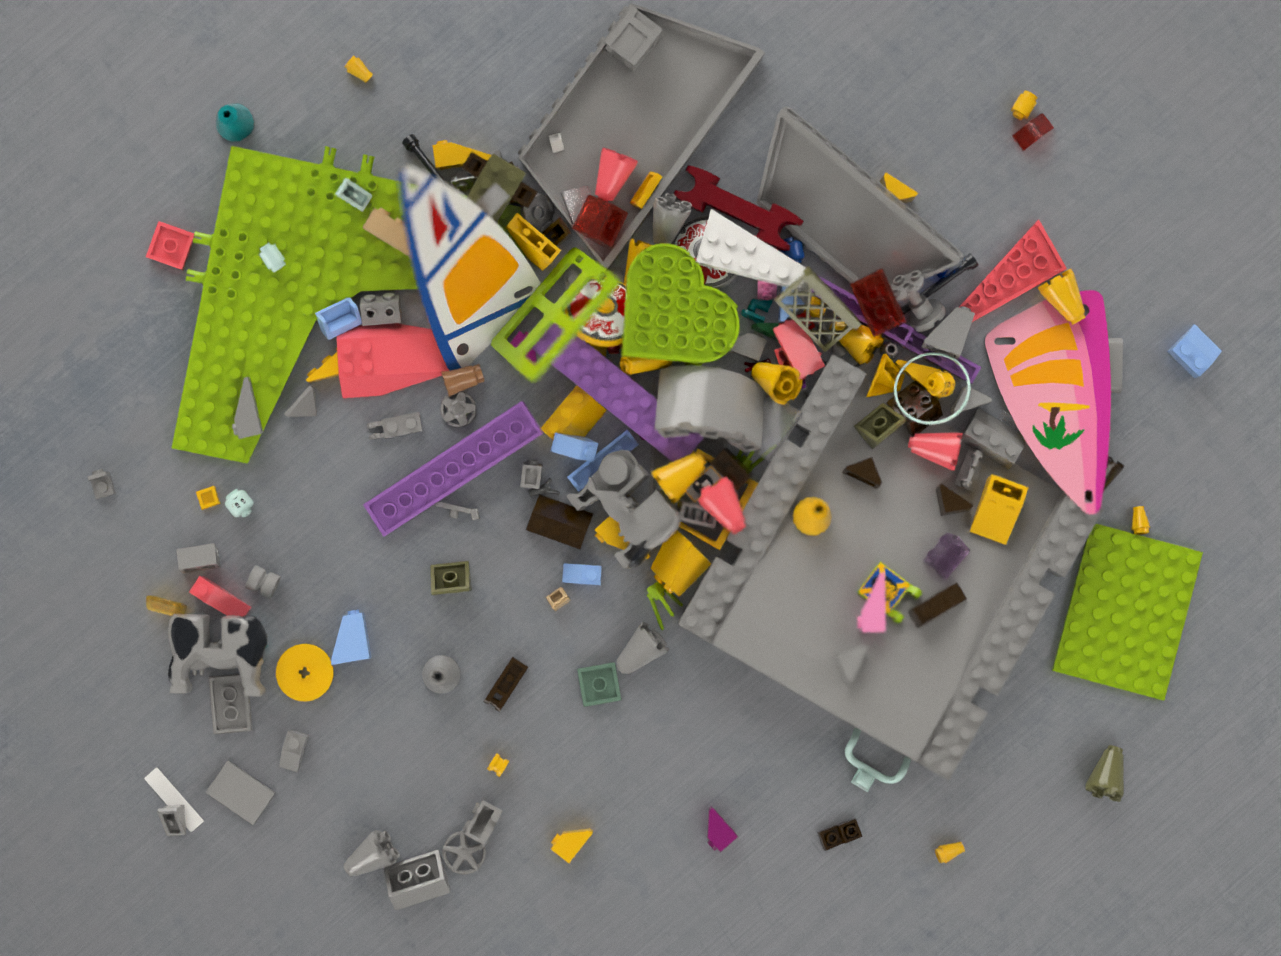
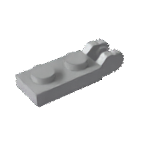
M419 412L381 419V421L367 424V428L370 429L382 426L384 432L369 435L370 440L384 437L386 439L423 431Z

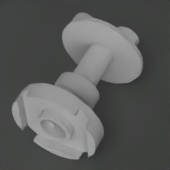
M919 270L904 276L898 275L894 278V284L890 289L889 295L892 300L896 301L909 299V307L912 312L909 315L908 322L917 332L927 331L935 326L934 322L943 319L946 309L940 300H928L926 296L919 295L917 292L924 283V277Z

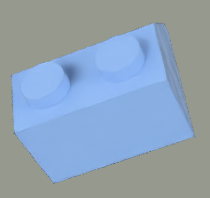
M1194 324L1167 352L1191 376L1197 378L1214 363L1222 350Z

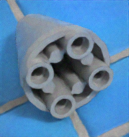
M671 193L655 197L653 202V245L672 244L691 213L692 204L690 202L678 200Z
M437 655L429 659L424 665L422 677L426 687L431 691L447 693L458 685L461 671L457 662L451 657ZM436 673H441L442 678L440 680L435 679Z
M373 831L344 863L346 873L351 877L354 875L358 876L393 865L400 857V854L390 842L391 837L387 831Z

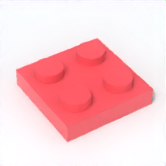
M158 221L146 257L183 270L193 244V238H195L194 233Z

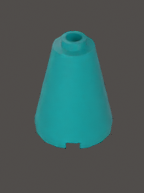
M233 103L219 109L216 116V128L224 139L231 142H239L249 136L253 130L254 118L245 106Z

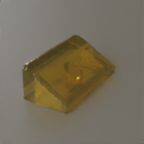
M153 595L146 596L148 610L170 616L177 613H186L187 604Z

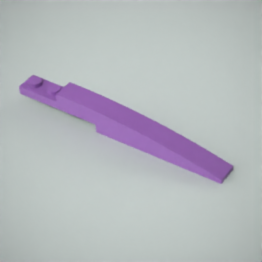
M819 276L858 317L860 323L864 326L880 331L882 336L917 356L934 352L921 347L927 337L915 331L914 328ZM938 355L921 357L967 382L963 370L953 360ZM960 355L958 361L967 371L970 384L972 385L981 367Z

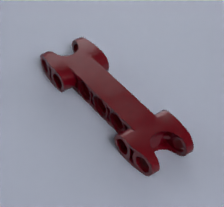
M687 165L685 172L695 178V186L688 192L675 190L673 194L676 196V199L690 202L692 204L691 208L700 213H703L708 205L758 229L756 237L773 248L789 252L791 245L780 237V232L786 225L801 227L804 222L801 218L788 209L774 203L770 210L767 211L717 187L720 178L704 169Z

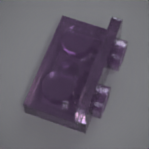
M946 533L939 539L937 545L927 553L923 561L931 565L942 578L947 579L971 550L957 535Z

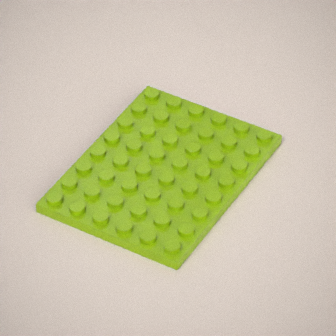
M1095 524L1085 541L1052 671L1164 701L1203 552Z

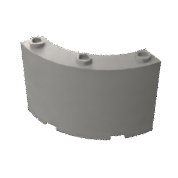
M671 365L668 368L660 369L655 430L664 438L689 436V432L701 433L703 437L718 439L720 436L728 439L727 443L736 446L744 453L761 449L765 391L756 381L739 373L722 369L719 366Z

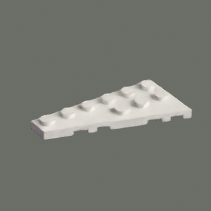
M711 209L696 259L699 265L787 288L804 274V266ZM803 281L798 286V290L808 292V284Z

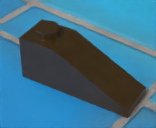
M955 583L909 610L908 613L917 628L967 598L959 584Z

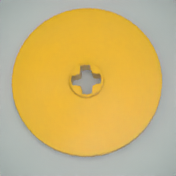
M298 644L290 647L281 655L276 666V679L280 689L288 697L297 701H312L326 693L333 681L334 668L331 665L330 657L324 650L312 644ZM304 667L310 672L305 678L300 673V670H303Z

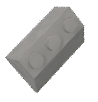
M980 408L976 409L961 441L981 451L982 454L1006 469L1015 464L1026 442L1021 433Z
M439 850L384 868L389 899L395 910L451 893Z

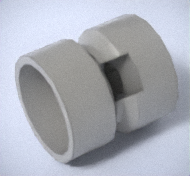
M255 565L249 575L245 588L255 592L260 590V595L271 599L279 585L281 576L272 572L266 574L265 569Z

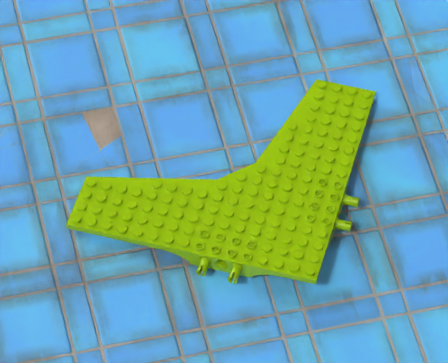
M231 146L214 233L210 235L195 231L194 236L201 237L202 239L193 238V243L208 245L211 248L207 270L203 273L188 269L186 273L194 275V277L186 276V281L201 283L203 291L172 449L248 464L262 434L239 439L238 435H234L232 424H235L234 419L244 378L250 377L264 431L303 346L317 321L316 312L346 298H352L361 291L419 289L411 257L363 229L374 208L379 210L381 207L390 213L389 217L393 220L399 218L404 221L400 181L373 176L371 171L375 159L374 156L369 155L367 163L368 155L363 154L360 171L353 172L333 166L337 149L332 147L329 155L330 147L325 146L322 163L315 164ZM345 178L373 195L363 212L336 195ZM409 183L410 189L414 190L417 188V185ZM507 205L497 224L510 237L525 257L521 248L506 229V226L516 213L521 215V207ZM268 243L271 246L275 244L285 258L284 262L286 265L274 273L271 269L267 268L259 256L261 253L260 248Z

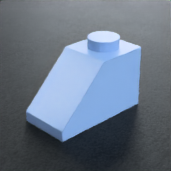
M555 433L551 452L594 462L599 443L587 437Z
M564 563L562 582L601 585L602 566Z

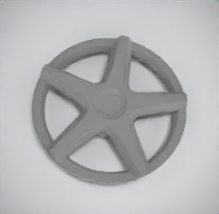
M466 831L452 834L443 846L445 864L451 871L458 874H470L477 871L482 866L486 856L485 845L481 843L472 846L467 845L466 835H464ZM460 835L459 847L448 846V843L454 837ZM482 849V859L477 864L472 854ZM446 851L457 855L453 866L448 862ZM463 861H467L473 867V869L467 871L458 870Z

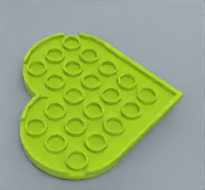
M663 243L650 246L635 257L628 269L626 279L622 357L709 363L723 357L734 346L740 328L736 307L720 290L704 286L702 269L687 250L677 245Z

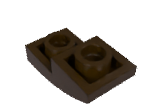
M851 819L817 832L824 851L863 837L856 819Z

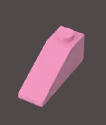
M880 573L861 612V616H858V628H862V632H886L885 573Z

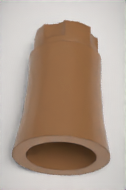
M479 364L455 370L441 371L449 397L470 387L477 386V383L485 382Z

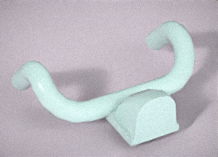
M854 728L845 748V757L848 762L858 768L851 783L868 792L875 778L887 784H894L902 780L908 771L911 759L907 756L904 757L896 775L887 776L854 757L852 751L861 733L860 729Z

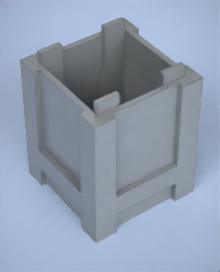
M632 6L604 41L606 45L604 50L607 51L605 55L610 59L614 56L625 65L623 69L628 73L630 71L635 73L662 39L661 33L663 29Z

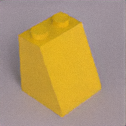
M676 530L668 540L663 542L650 569L655 573L653 577L661 585L665 583L663 587L670 594L675 592L680 597L711 563L691 542Z

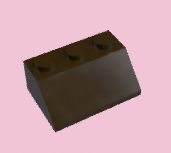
M539 494L526 530L581 550L593 513L585 510L577 511L574 506Z

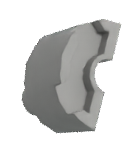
M483 800L481 804L476 803L471 812L475 814L472 821L467 820L462 829L466 831L464 835L485 845L503 811Z

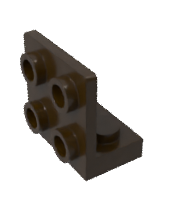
M917 381L912 382L897 394L902 408L910 416L918 420L935 422L943 416L940 401ZM895 396L887 401L888 407L906 418L907 429L912 437H914L915 433H920L930 426L908 418L898 407Z

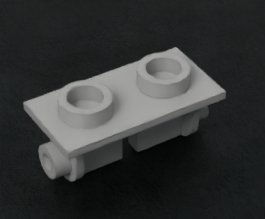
M466 171L454 172V175H451L453 189L460 192L472 189L477 181L475 177L468 176Z
M968 449L955 485L971 492L973 491L986 456L982 455L981 451L975 450L974 452Z

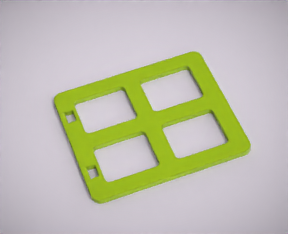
M573 247L493 338L491 346L528 380L535 382L614 292L620 280L577 247ZM571 264H575L582 270V273L559 300L553 304L545 297V294ZM591 279L596 280L602 285L601 290L574 320L564 313V310ZM533 308H538L544 313V317L521 344L515 348L507 341L508 337ZM553 323H556L564 330L563 334L538 363L533 364L526 358V354Z

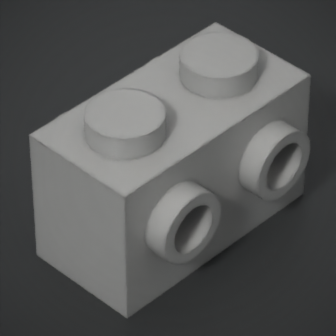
M386 293L383 296L370 294L361 297L362 326L401 323L402 313L399 294Z

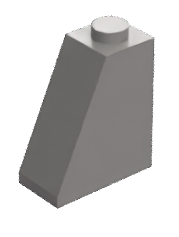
M495 183L475 205L491 217L510 196Z
M964 306L956 307L931 332L921 347L949 355L958 360L975 313Z

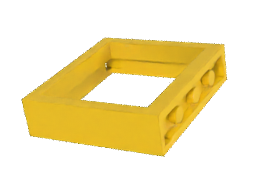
M697 449L696 452L692 451L696 456L700 454L709 463L714 459V457L700 449ZM752 479L746 482L748 486L739 499L742 511L758 485ZM681 521L678 526L718 550L721 549L731 532L723 527L718 538L714 541Z

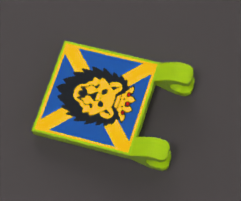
M879 562L857 593L868 600L880 573H885V614L899 624L904 619V616L894 610L895 606L906 592L915 599H919L922 591L882 562Z

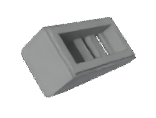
M683 501L678 502L677 509L680 512V521L715 529L717 520L710 514L709 523H705L708 512L701 505ZM685 507H687L686 516L684 518L683 516ZM695 508L694 517L692 520L690 519L692 509ZM700 510H703L701 521H698Z

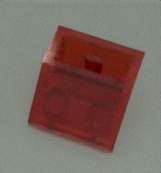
M588 195L572 229L602 247H612L628 212L610 202Z

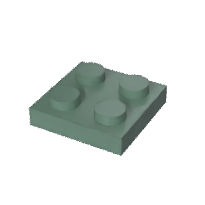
M615 662L577 668L584 707L622 700Z

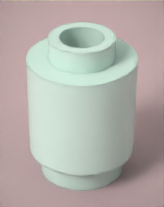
M268 243L260 248L261 253L259 256L273 273L286 265L284 262L285 258L275 244L271 246Z

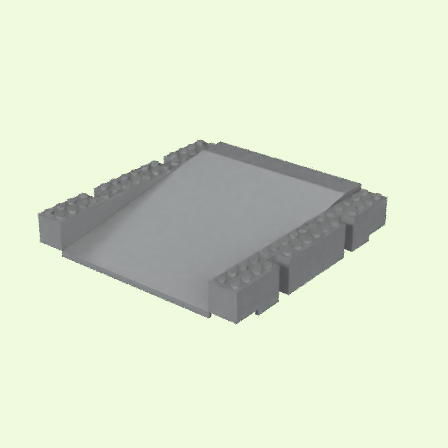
M832 355L792 422V425L808 433L800 447L786 439L781 441L742 511L746 527L736 534L730 532L726 539L727 542L741 549L733 565H730L718 557L714 558L677 624L896 751L950 780L987 715L986 711L971 703L980 687L992 694H999L1055 595L1053 592L1040 586L1039 582L1046 571L1057 577L1066 576L1103 509L1100 508L1095 514H1087L1064 491L1017 464L1006 469L987 456L973 491L971 492L957 486L955 481L968 449L974 452L976 449L960 440L961 449L957 465H955L956 469L955 471L949 470L911 452V448H908L911 435L908 432L906 422L872 450L854 426L882 403L887 405V401L894 397V394L887 393L866 398L871 381L865 378L866 373ZM945 423L930 425L920 433L961 432ZM872 457L882 484L878 489L843 474L844 468ZM992 474L1028 487L1023 506L1006 545L969 532L986 480ZM942 483L974 506L967 512L941 516L936 488ZM807 497L822 499L831 510L832 519L829 527L817 536L802 533L793 523V512L796 505ZM879 562H882L910 584L919 588L922 594L919 599H915L906 592L895 606L894 610L904 616L901 623L897 624L885 614L886 632H862V628H858V616H861L867 600L857 592ZM958 583L967 599L917 628L908 611L953 584ZM862 646L868 647L850 684L844 683L835 656Z

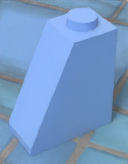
M359 609L347 611L348 615L342 617L331 658V665L372 658L364 612L359 613Z

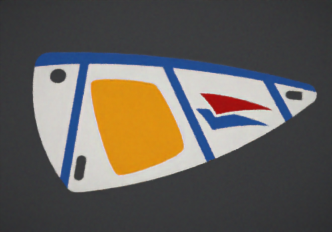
M407 167L399 175L401 200L410 256L423 306L447 368L455 370L467 367L491 344L493 338L541 283L515 243L482 209L440 180L413 167ZM415 176L417 188L414 190L410 189L408 179ZM532 286L530 293L519 298L514 297L515 292ZM462 343H466L469 346L468 352L465 355H458L457 347Z

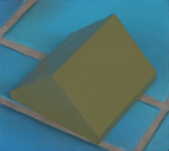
M882 403L859 421L854 428L873 450L907 420Z
M469 561L430 565L431 595L472 591Z

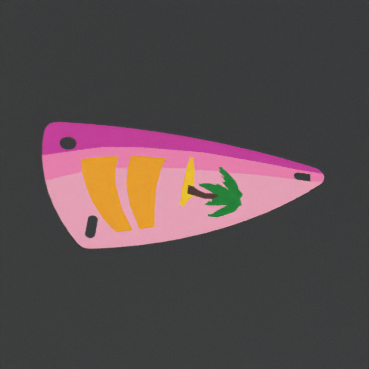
M1087 290L1080 291L1083 304L1089 307L1088 315L1081 321L1072 325L1047 300H1044L997 325L987 334L985 346L1001 395L1025 441L1062 490L1084 512L1095 514L1101 507L1107 468L1111 416V372L1104 299L1099 292ZM1013 337L1016 340L1013 345H996L994 342L996 338ZM1086 490L1092 491L1093 503H1085Z

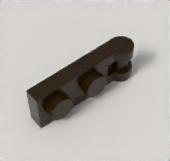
M512 657L483 702L488 705L490 703L496 707L495 710L500 712L529 667ZM496 693L503 696L500 701L494 698Z

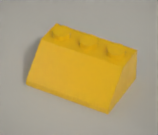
M576 385L541 429L552 440L555 433L585 437L607 410Z

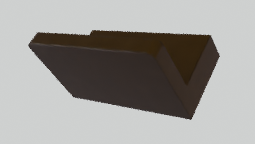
M727 447L710 462L723 477H727L732 481L736 490H739L754 475Z

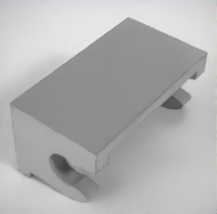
M215 543L176 549L178 569L182 573L221 567L218 548H216Z

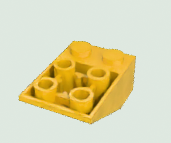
M993 474L989 476L969 532L1006 545L1023 506L1028 487Z

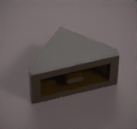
M561 217L542 233L557 247L572 237V232Z
M872 457L848 465L842 472L876 489L882 484Z
M942 483L936 488L941 516L967 512L974 506Z

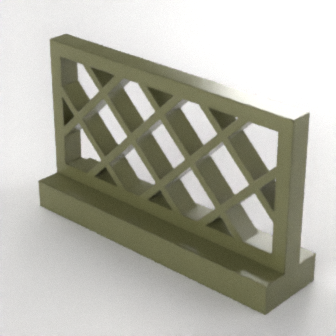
M808 266L803 270L804 274L779 294L775 301L826 352L853 328L856 330L861 326L858 317ZM805 281L808 284V292H797L798 286ZM786 296H794L793 305H785L781 300ZM797 296H807V305H796ZM811 296H819L821 298L820 305H810ZM796 309H806V317H797ZM820 309L819 318L809 317V310ZM823 309H832L833 318H822ZM808 322H819L818 330H809ZM822 322H832V330H821ZM835 322H844L847 325L843 330H835ZM821 334H831V340L824 345L820 341Z

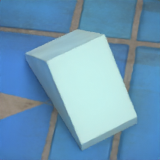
M345 178L336 193L338 197L362 212L373 196L347 178Z

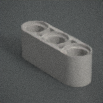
M1108 338L1111 393H1121L1122 338Z

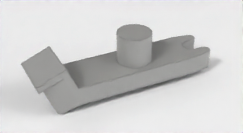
M442 502L435 504V506L450 509L449 517L457 519L460 511L471 514L472 520L481 519L478 509H469Z

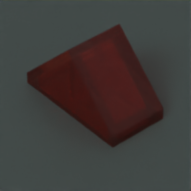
M1042 113L1028 122L1012 137L1024 151L1054 129V127Z

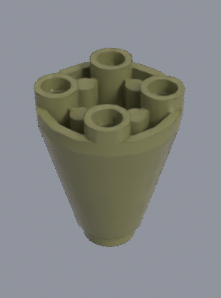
M1108 745L1107 749L1104 750L1085 784V790L1092 792V796L1097 798L1107 796L1110 800L1121 802V798L1124 795L1123 749Z

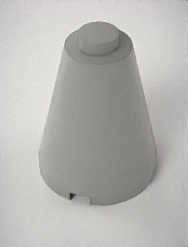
M642 622L616 660V667L623 674H631L669 651V648H665L667 643L654 628L652 630L648 629L649 624L646 622Z

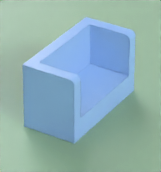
M350 297L315 313L320 329L328 340L362 324L358 307Z

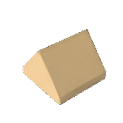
M562 587L546 597L555 611L571 601Z

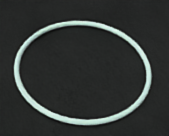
M937 352L920 354L909 360L900 369L894 384V396L900 410L911 420L927 425L944 423L957 416L965 407L970 395V379L963 365L955 358ZM929 355L943 356L957 363L963 370L968 385L966 399L960 409L952 416L935 422L921 421L910 416L902 408L897 396V383L903 370L914 360Z

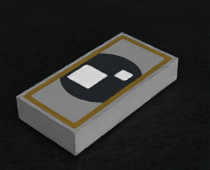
M710 464L687 489L685 494L695 504L702 496V489L709 485L713 487L723 477Z

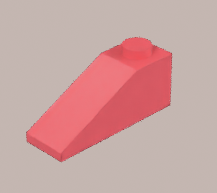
M199 576L189 591L198 599L227 616H246L251 609V606L205 576Z

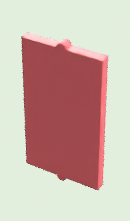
M793 319L790 321L785 320L784 324L772 329L791 367L800 372L799 379L809 374L813 375L815 371L825 367L811 337Z

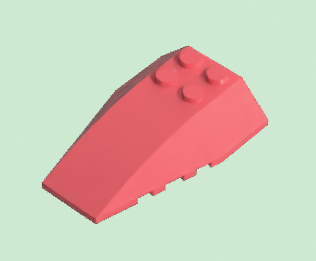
M399 323L362 326L361 324L337 336L339 380L343 398L382 396L442 376L441 371H449L438 348L432 329Z

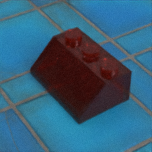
M883 268L850 284L873 337L887 333L906 322Z

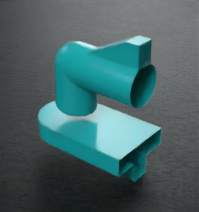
M753 298L747 310L742 309L740 314L755 323H763L765 317L756 314L755 311L760 309L768 313L773 301Z

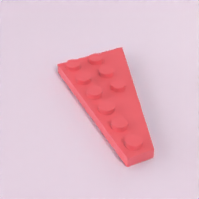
M1039 219L959 306V308L961 306L971 309V312L975 313L972 322L1067 269Z

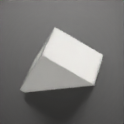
M560 133L549 135L553 153L563 151L564 146Z

